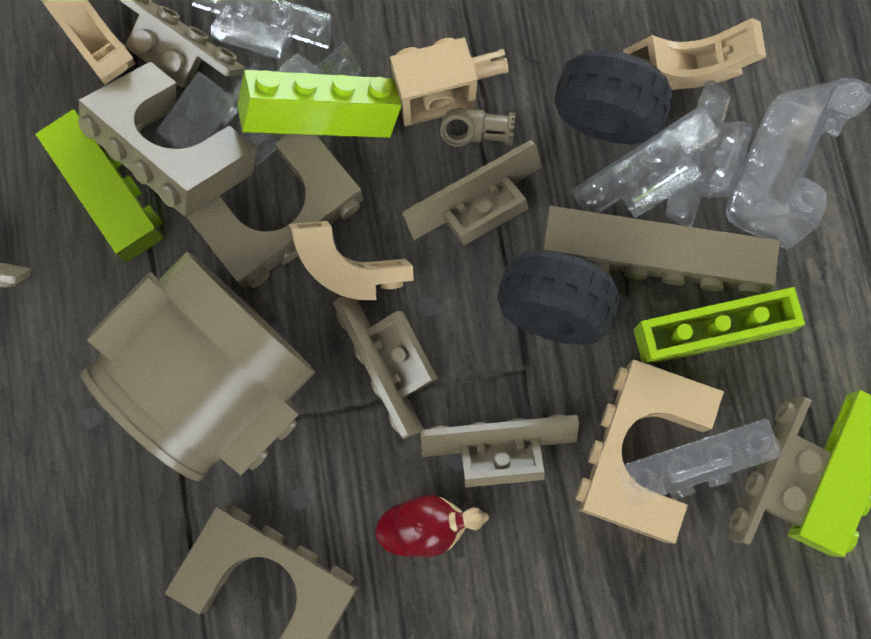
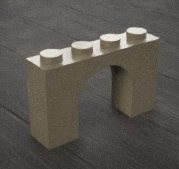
M149 62L79 99L78 124L86 137L94 139L106 149L113 160L120 161L133 173L140 183L147 184L160 196L167 206L175 208L186 218L253 174L256 147L231 126L224 128L195 146L183 149L165 148L146 140L139 132L149 124L174 111L176 104V82L152 62Z
M287 134L275 143L281 158L305 187L303 208L297 218L290 224L328 221L331 225L339 218L347 219L357 212L361 206L359 203L363 201L361 189L317 135ZM220 196L187 216L243 290L249 286L251 288L259 286L270 276V270L280 263L282 265L288 264L298 256L291 240L288 225L282 229L269 232L253 230L242 224L235 217Z
M230 505L228 510L216 507L165 594L197 614L206 613L230 573L239 564L254 557L268 558L279 563L288 571L294 581L297 593L294 615L280 639H330L358 587L351 584L354 576L335 565L329 571L317 564L320 556L301 545L296 550L282 543L286 536L267 525H264L262 530L248 523L252 516L233 505Z

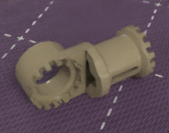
M452 108L443 116L440 128L441 136L446 143L455 147L463 146L469 142L481 143L482 140L505 142L506 146H512L514 132L510 129H514L516 113L510 112L508 116L486 114L484 109ZM454 119H460L467 124L468 131L461 136H456L449 132L447 124Z

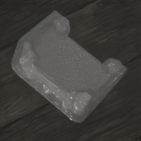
M849 77L778 95L767 109L728 199L725 211L731 224L761 238L780 240L779 246L788 250L817 228L827 206V197L822 187L813 181L803 178L820 137L827 133L837 137L850 117L858 116L867 108L871 101V84Z

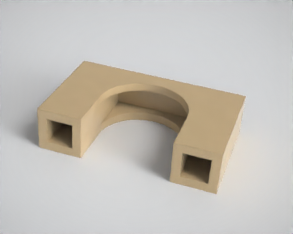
M633 359L626 368L620 367L613 384V389L618 390L614 405L608 403L605 408L600 425L606 427L602 441L595 440L588 462L594 465L589 479L582 478L575 500L581 502L578 511L665 543H676L688 505L639 486L625 469L622 459L623 440L631 425L637 420L646 417L664 418L700 432L708 431L713 428L724 391Z

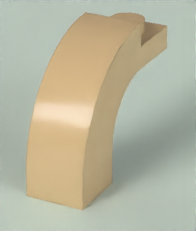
M41 0L104 85L135 64L128 50L114 36L88 0Z
M753 18L717 35L701 40L674 42L652 35L623 50L624 53L636 58L639 57L661 70V73L668 79L672 90L696 88L734 78L743 74L742 67L766 57L761 22Z

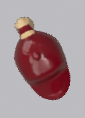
M425 495L407 500L386 511L377 523L375 535L379 544L392 554L408 557H434L444 554L447 550L451 549L460 539L466 528L475 531L481 529L483 524L488 521L489 515L476 507L462 512L444 498L435 495Z

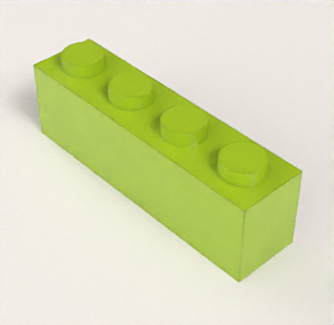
M244 70L237 103L243 132L386 138L391 137L402 105L393 78L272 72L267 70Z
M73 109L35 133V135L114 252L127 263L164 239L157 228L162 224V221L150 205L143 208L137 199L142 192L130 175L123 178L117 170L122 163L113 160L106 149H103L94 139H89L83 134L78 124L79 115Z
M795 287L644 320L633 331L641 361L652 365L790 334L804 326L805 321Z
M862 390L846 395L824 447L831 455L801 526L792 524L787 535L832 557H845L846 553H850L854 549L859 538V532L856 530L859 521L871 509V395Z

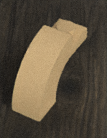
M328 221L288 224L292 243L305 268L320 284L339 295L357 300H377L376 285L380 284V288L396 289L403 287V282L414 281L413 265L406 259L357 262L344 257L335 247L332 226Z

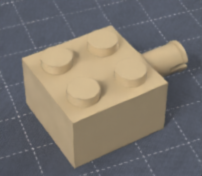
M465 37L456 40L454 38H443L435 42L433 46L421 49L409 47L399 51L397 55L390 56L392 78L394 79L402 104L400 113L404 127L443 117L452 108L474 109L477 80L508 73L507 58H503L505 56L504 50L499 49L492 53L471 58Z

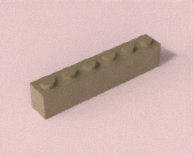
M550 206L546 216L542 250L561 252L573 257L576 256L584 259L586 262L595 264L605 273H609V270L624 272L625 277L643 280L647 279V276L662 278L663 283L670 285H684L686 281L699 283L700 288L709 291H722L724 287L738 289V294L751 297L766 293L775 286L780 240Z

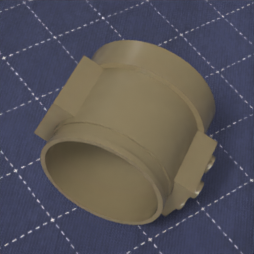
M186 251L160 279L150 271L93 329L87 341L100 353L99 357L92 364L87 365L81 371V378L99 404L135 440L178 473L191 480L201 481L208 474V470L221 459L240 476L247 468L251 470L256 469L268 455L267 447L276 438L279 440L284 439L296 426L297 422L294 419L298 416V413L291 398L316 372L254 309L202 262Z

